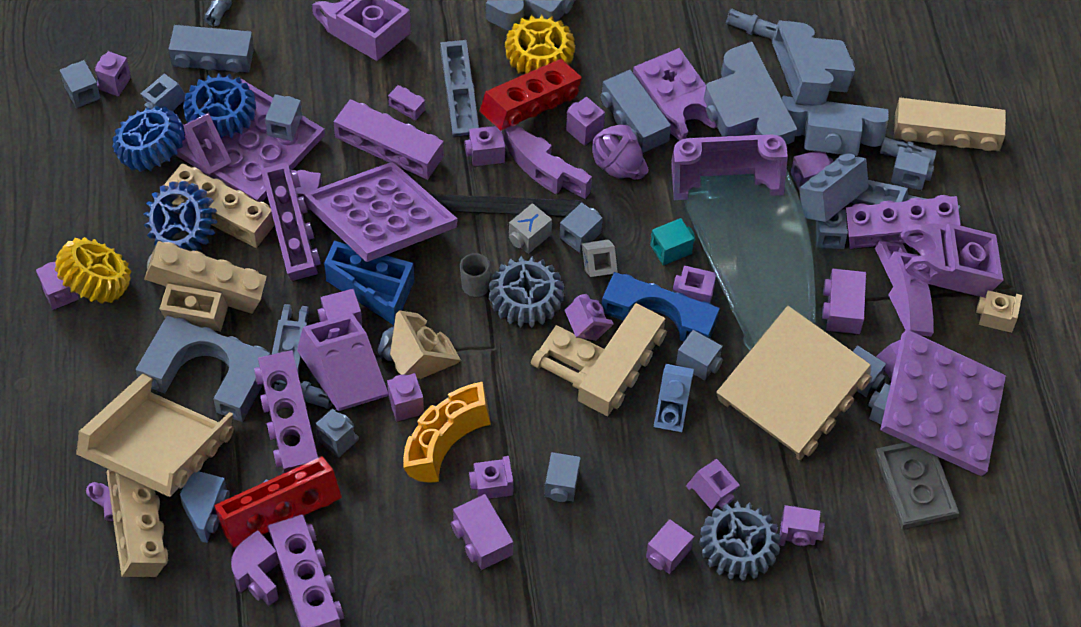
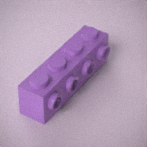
M350 99L334 120L335 138L385 161L394 162L398 167L427 180L444 157L443 141L437 136L426 134L411 124H404L386 113L382 114L375 111L364 103H358Z
M288 162L262 168L261 172L289 278L291 281L318 274L316 266L320 265L321 262L317 248H311L310 239L314 238L310 222L305 223L303 213H307V207L304 197H298L296 188L301 187L297 171L292 172Z
M940 195L934 199L922 200L921 198H911L904 202L883 201L875 205L855 204L852 207H846L850 249L877 246L879 241L905 243L901 238V232L908 225L935 223L946 226L948 223L960 226L957 196ZM915 232V233L910 234L909 236H917V235H923V234H922V233H919V232Z

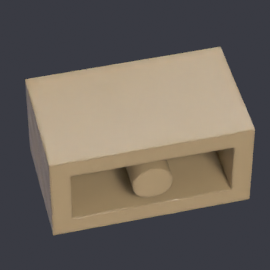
M167 283L160 311L165 318L167 315L176 319L183 318L195 326L221 331L228 305L222 293Z

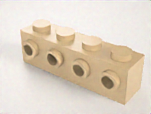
M899 98L895 112L894 139L925 142L934 145H951L960 148H977L986 151H1000L1005 137L1006 110Z
M182 163L164 184L169 187V182L175 181L179 184L181 181H187L189 185L194 183L199 186V189L206 190V198L214 200L209 207L217 210L212 215V219L217 220L218 223L211 225L255 248L260 245L275 226L269 205L249 198L243 191H236L226 186L219 179H212L204 175L198 168H191ZM185 196L179 197L172 204L179 206L182 202L185 203L188 198Z
M158 241L151 255L145 280L167 286V283L222 293L229 307L253 314L261 300L267 276L259 274L254 269H243L234 266L226 260L206 257L198 251H188L179 248L174 243Z
M635 303L580 384L578 401L606 416L610 414L613 408L618 409L625 397L624 391L626 388H632L639 376L638 370L642 365L645 367L649 363L654 346H660L667 333L664 330L665 318Z
M108 469L107 479L121 576L157 577L168 561V551L163 547L162 541L164 526L163 522L159 521L158 515L159 497L155 495L154 489Z

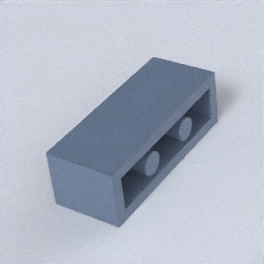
M174 25L169 45L172 66L231 72H249L254 51L253 37L250 31Z
M631 70L603 81L602 93L600 95L603 105L606 108H610L618 125H628L631 127L643 153L669 141L671 124Z
M843 154L799 188L802 217L826 222L869 188L866 158L855 157L853 154Z

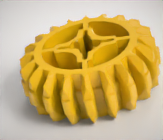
M531 15L529 21L522 18L520 24L514 23L505 41L507 60H510L511 68L517 67L518 74L522 72L527 74L559 59H562L566 64H570L575 52L574 37L570 33L569 27L563 26L561 20L554 22L552 16L549 19H544L543 15H541L539 19H535ZM554 43L558 45L559 49L554 47ZM521 45L526 47V51L521 48Z
M85 237L82 240L74 238L73 241H68L56 257L54 269L58 273L57 278L63 280V286L71 288V293L76 292L81 298L86 297L90 302L97 300L102 304L105 301L112 303L114 299H119L130 284L131 270L128 268L129 263L123 261V256L116 254L114 248L110 249L106 247L105 243L102 245L95 239L89 241Z

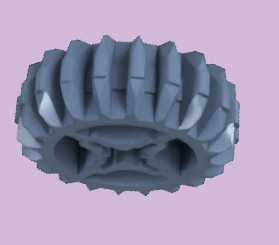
M521 256L519 262H514L510 258L508 266L501 264L499 272L494 271L493 278L489 283V300L492 302L494 311H498L500 319L507 317L509 325L514 321H518L520 328L524 323H529L532 328L535 321L543 325L545 317L552 320L554 312H559L561 303L564 300L563 281H560L561 276L559 272H554L553 265L545 267L543 259L537 263L533 256L529 261H524Z
M738 501L735 503L734 508H731L727 503L723 505L722 511L716 508L713 511L712 517L708 516L705 519L706 526L701 528L700 535L702 538H700V547L704 548L702 551L703 558H709V567L718 565L717 572L719 575L724 571L729 572L728 577L730 580L735 574H739L742 581L746 579V574H749L753 579L757 577L758 571L765 574L768 570V565L772 566L775 563V556L780 551L778 544H780L781 537L779 534H776L778 530L777 524H770L772 520L771 515L762 516L763 510L761 507L756 511L751 510L752 505L750 503L746 505V508H741ZM728 527V534L722 540L717 541L716 535L722 529ZM762 541L763 549L759 553L752 555V547H755L758 542Z

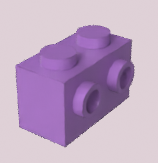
M832 269L830 279H825L823 295L828 296V303L824 302L822 319H827V331L860 334L864 321L866 272Z
M485 494L453 509L454 521L451 522L452 529L457 538H463L466 543L465 551L471 562L476 561L481 570L513 555V541Z

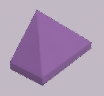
M209 113L184 125L188 149L206 174H210L232 163Z

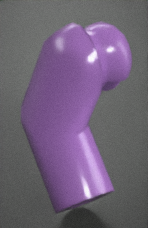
M97 482L90 483L86 489L87 496L104 507L105 520L113 521L109 487Z

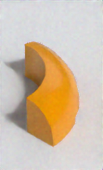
M483 382L470 384L449 393L446 400L436 407L434 405L429 407L418 419V426L412 436L408 437L404 451V470L409 477L422 482H439L440 466L451 446L467 433L477 428L491 425Z

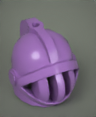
M611 126L599 132L593 139L592 151L595 162L610 176L618 179L629 177L635 180L642 179L648 173L642 149L630 126ZM617 136H622V140L619 141Z

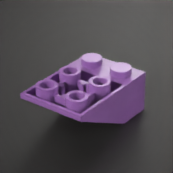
M353 314L302 328L297 351L338 411L388 396L386 385L367 334Z

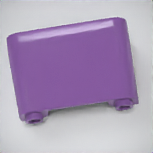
M749 135L680 140L674 147L671 164L674 200H688L690 189L694 186L695 188L701 187L700 176L754 174L755 185L765 184L770 190V196L784 195L788 158L784 139L777 135Z

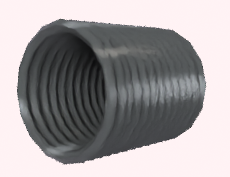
M471 253L466 255L460 263L462 289L469 296L481 297L490 291V261L483 254Z

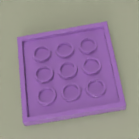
M247 83L255 95L257 105L255 118L251 121L250 128H243L242 135L235 132L232 139L228 135L223 136L222 142L232 163L207 175L213 179L221 180L226 186L236 191H243L249 198L257 202H262L267 197L261 169L288 162L291 170H293L325 136V129L302 116L293 141L267 136L265 118L273 98ZM185 139L182 141L183 147L177 149L178 155L176 156L206 174L188 149L187 140Z
M394 162L303 194L306 206L366 262L457 227V218Z
M906 330L901 336L880 430L982 476L988 471L1006 375L910 330Z

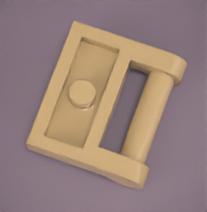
M556 325L542 347L534 354L531 365L538 369L542 367L572 382L573 387L579 389L580 384L604 349L585 339L576 338L575 334ZM550 355V356H552V357H554V358H556V359H558V360H560V361H562V362H564V363H566V364H568V365H570V366L576 368V369L579 370L580 372L577 373V372H575V371H573V370H571V369H569V368H567V367H565V366H563V365H561V364H559V363H557V362H555V361L549 359L548 356Z

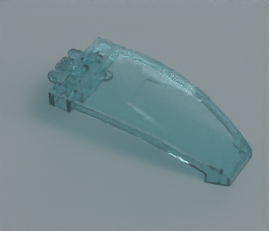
M787 168L784 195L770 196V190L765 184L755 185L754 174L700 176L701 187H692L688 192V200H684V203L709 262L744 333L743 343L751 351L787 306L815 324V280L810 238L802 205Z

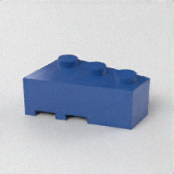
M334 241L324 262L326 281L341 291L354 289L359 303L394 325L396 313L399 310L402 311L414 283L413 263L386 255L366 262L348 244Z

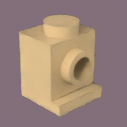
M988 290L985 298L980 297L976 313L981 314L979 325L1012 333L1018 318L1022 295L1016 294L1014 297Z

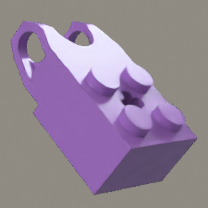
M341 0L338 3L319 1L312 5L313 15L330 34L376 61L411 33L410 10L393 0Z
M680 48L634 66L633 74L671 124L670 134L678 140L687 139L688 129L685 121L689 119H698L712 128L717 127L715 122H711L707 115V106L704 102L706 85Z
M935 223L908 225L901 232V238L904 242L916 249L921 255L912 257L909 263L905 264V269L910 275L917 277L927 284L985 298L988 290L993 291L1003 281L995 234L948 223L946 226ZM915 232H919V233H922V234H923V235H917V236H909L910 234L915 233ZM917 264H922L921 267H918V268L913 267V266H915V265H917Z

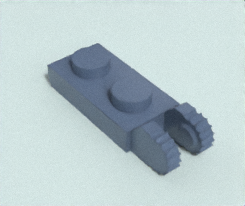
M284 304L281 320H278L272 354L292 350L299 376L302 357L298 353L297 348L302 328L307 326L309 308L308 306H302L299 311L298 322L290 321L292 316L291 305Z

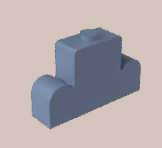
M488 0L486 2V20L506 30H512L514 23L520 24L524 16L530 18L532 15L535 19H539L541 15H543L544 19H549L552 16L554 22H557L564 13L567 14L571 10L575 0Z
M778 21L772 44L795 104L822 105L826 102L830 91L847 92L855 72V67L844 42L814 38V29L805 23Z
M753 42L727 51L724 55L721 69L722 78L707 83L704 94L707 115L711 122H715L721 136H739L755 130V135H777L782 137L786 144L794 142L797 128Z
M782 96V101L797 128L795 136H805L804 148L806 150L853 154L857 156L860 143L867 146L883 145L889 119L888 109L827 101L822 105L795 104L793 97Z

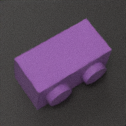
M397 85L388 95L389 106L415 121L425 111V100L421 96L413 94L407 88Z

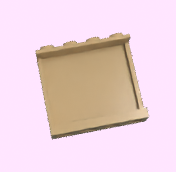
M787 306L718 389L717 396L722 404L726 407L729 405L734 407L796 453V458L801 461L805 455L810 456L818 446L817 440L822 433L828 434L836 423L835 417L840 411L846 412L854 401L853 395L857 390H863L872 379L870 375L871 364L794 309Z
M142 374L79 431L77 455L170 497L178 488L185 486L188 478L194 472L197 473L209 457H213L216 454L218 447L223 442L227 443L230 440L234 431V427L231 426L233 413L229 412L220 422L214 421L151 393L153 378Z

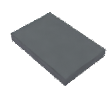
M907 442L876 448L875 456L901 529L958 518L959 511L938 456Z

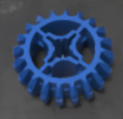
M218 73L217 78H211L208 75L206 81L198 79L197 86H190V92L186 93L183 105L185 119L188 123L209 113L221 140L223 136L227 135L232 139L235 132L242 135L243 128H250L251 121L255 118L257 105L253 91L250 90L247 83H242L240 77L233 80L230 74L223 78Z
M155 106L152 110L146 107L144 111L140 112L137 110L134 116H128L126 122H120L121 128L115 130L116 136L112 138L114 152L120 162L131 170L138 169L140 172L145 168L151 171L154 166L158 165L161 167L163 162H170V157L178 155L177 149L183 147L182 141L186 139L184 126L178 116L173 111L168 110L167 107L160 109L158 106Z
M172 181L169 182V187L166 185L160 186L161 193H152L155 201L146 203L151 208L150 212L143 214L149 218V222L144 224V226L152 229L147 236L155 239V246L160 241L163 243H174L179 248L188 251L201 250L200 243H209L206 235L215 234L213 229H210L211 224L218 223L217 220L212 219V215L217 210L209 207L214 200L206 198V190L199 189V186L194 183L189 185L187 181H181L179 184ZM185 196L188 198L185 203L182 202L179 206L172 204L179 197ZM181 231L189 233L187 237L181 240L173 238L176 233L179 234Z

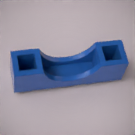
M614 272L602 298L603 313L623 321L635 303L669 317L676 324L680 341L683 342L692 330L711 339L718 321L720 309L709 302H700L687 297L683 293H674L656 284H648L636 280L630 275H622Z

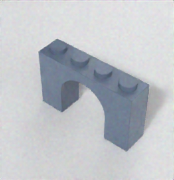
M167 315L138 364L136 373L137 377L142 374L152 377L151 389L166 393L179 368L185 362L198 356L216 357L225 362L229 367L228 373L214 397L216 412L224 416L231 412L233 413L232 419L243 422L263 384H257L254 368L259 367V357L268 356L270 353L263 347L250 346L242 343L235 337H225L217 334L211 328H201L191 324L186 319H176Z

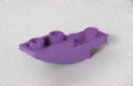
M510 126L503 129V139L509 153L532 179L556 195L563 187L586 199L591 192L592 176L588 175L583 169H577L565 163L560 157L552 156V145L543 138L535 137L520 126Z
M879 241L875 250L893 285L888 295L905 330H910L921 336L931 337L934 329L929 286L917 277L910 275L905 269V264L909 263L912 257L918 255L907 253L902 243ZM917 264L913 267L918 268L921 267L922 264Z

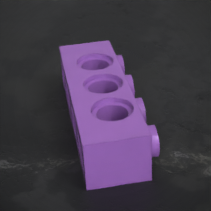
M292 350L259 357V367L254 368L257 384H263L265 394L260 395L263 411H270L272 422L267 423L270 440L276 439L278 450L273 451L276 467H283L284 473L318 458ZM281 380L287 384V387L282 391H275L271 388L272 383ZM282 408H290L294 412L287 419L279 417L277 413ZM289 435H295L300 439V442L296 446L291 447L284 443V439Z
M299 515L268 525L270 538L274 549L277 551L278 562L300 627H340L339 620L344 619L343 611L339 601L333 602L331 593L335 592L330 575L324 576L321 567L326 566L321 549L315 550L313 542L317 541L312 524L306 525L303 515ZM297 548H302L305 550L300 554L292 553V551ZM305 574L314 575L310 580L301 579ZM314 600L323 601L321 605L316 607L309 605Z

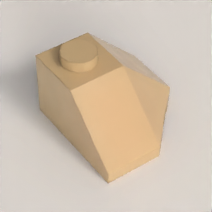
M399 310L395 317L390 355L396 364L397 371L401 375L415 373L416 378L422 379L453 366L461 360L447 336L442 332L436 335L433 330L425 326L427 323L426 319L418 313Z

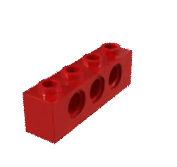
M562 59L556 60L485 91L480 112L500 131L510 126H516L523 120L530 117L533 118L545 110L553 109L567 100H573L579 92L578 88L582 77Z
M322 456L214 505L223 533L234 548L257 530L261 534L269 532L268 525L299 515L304 517L314 510L329 506L332 502L341 499L342 496L334 471Z

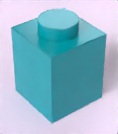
M680 218L653 229L650 246L662 265H666L692 254L695 235L691 227H686Z

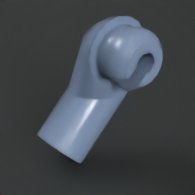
M394 326L383 332L378 347V354L387 361L393 360L390 351Z

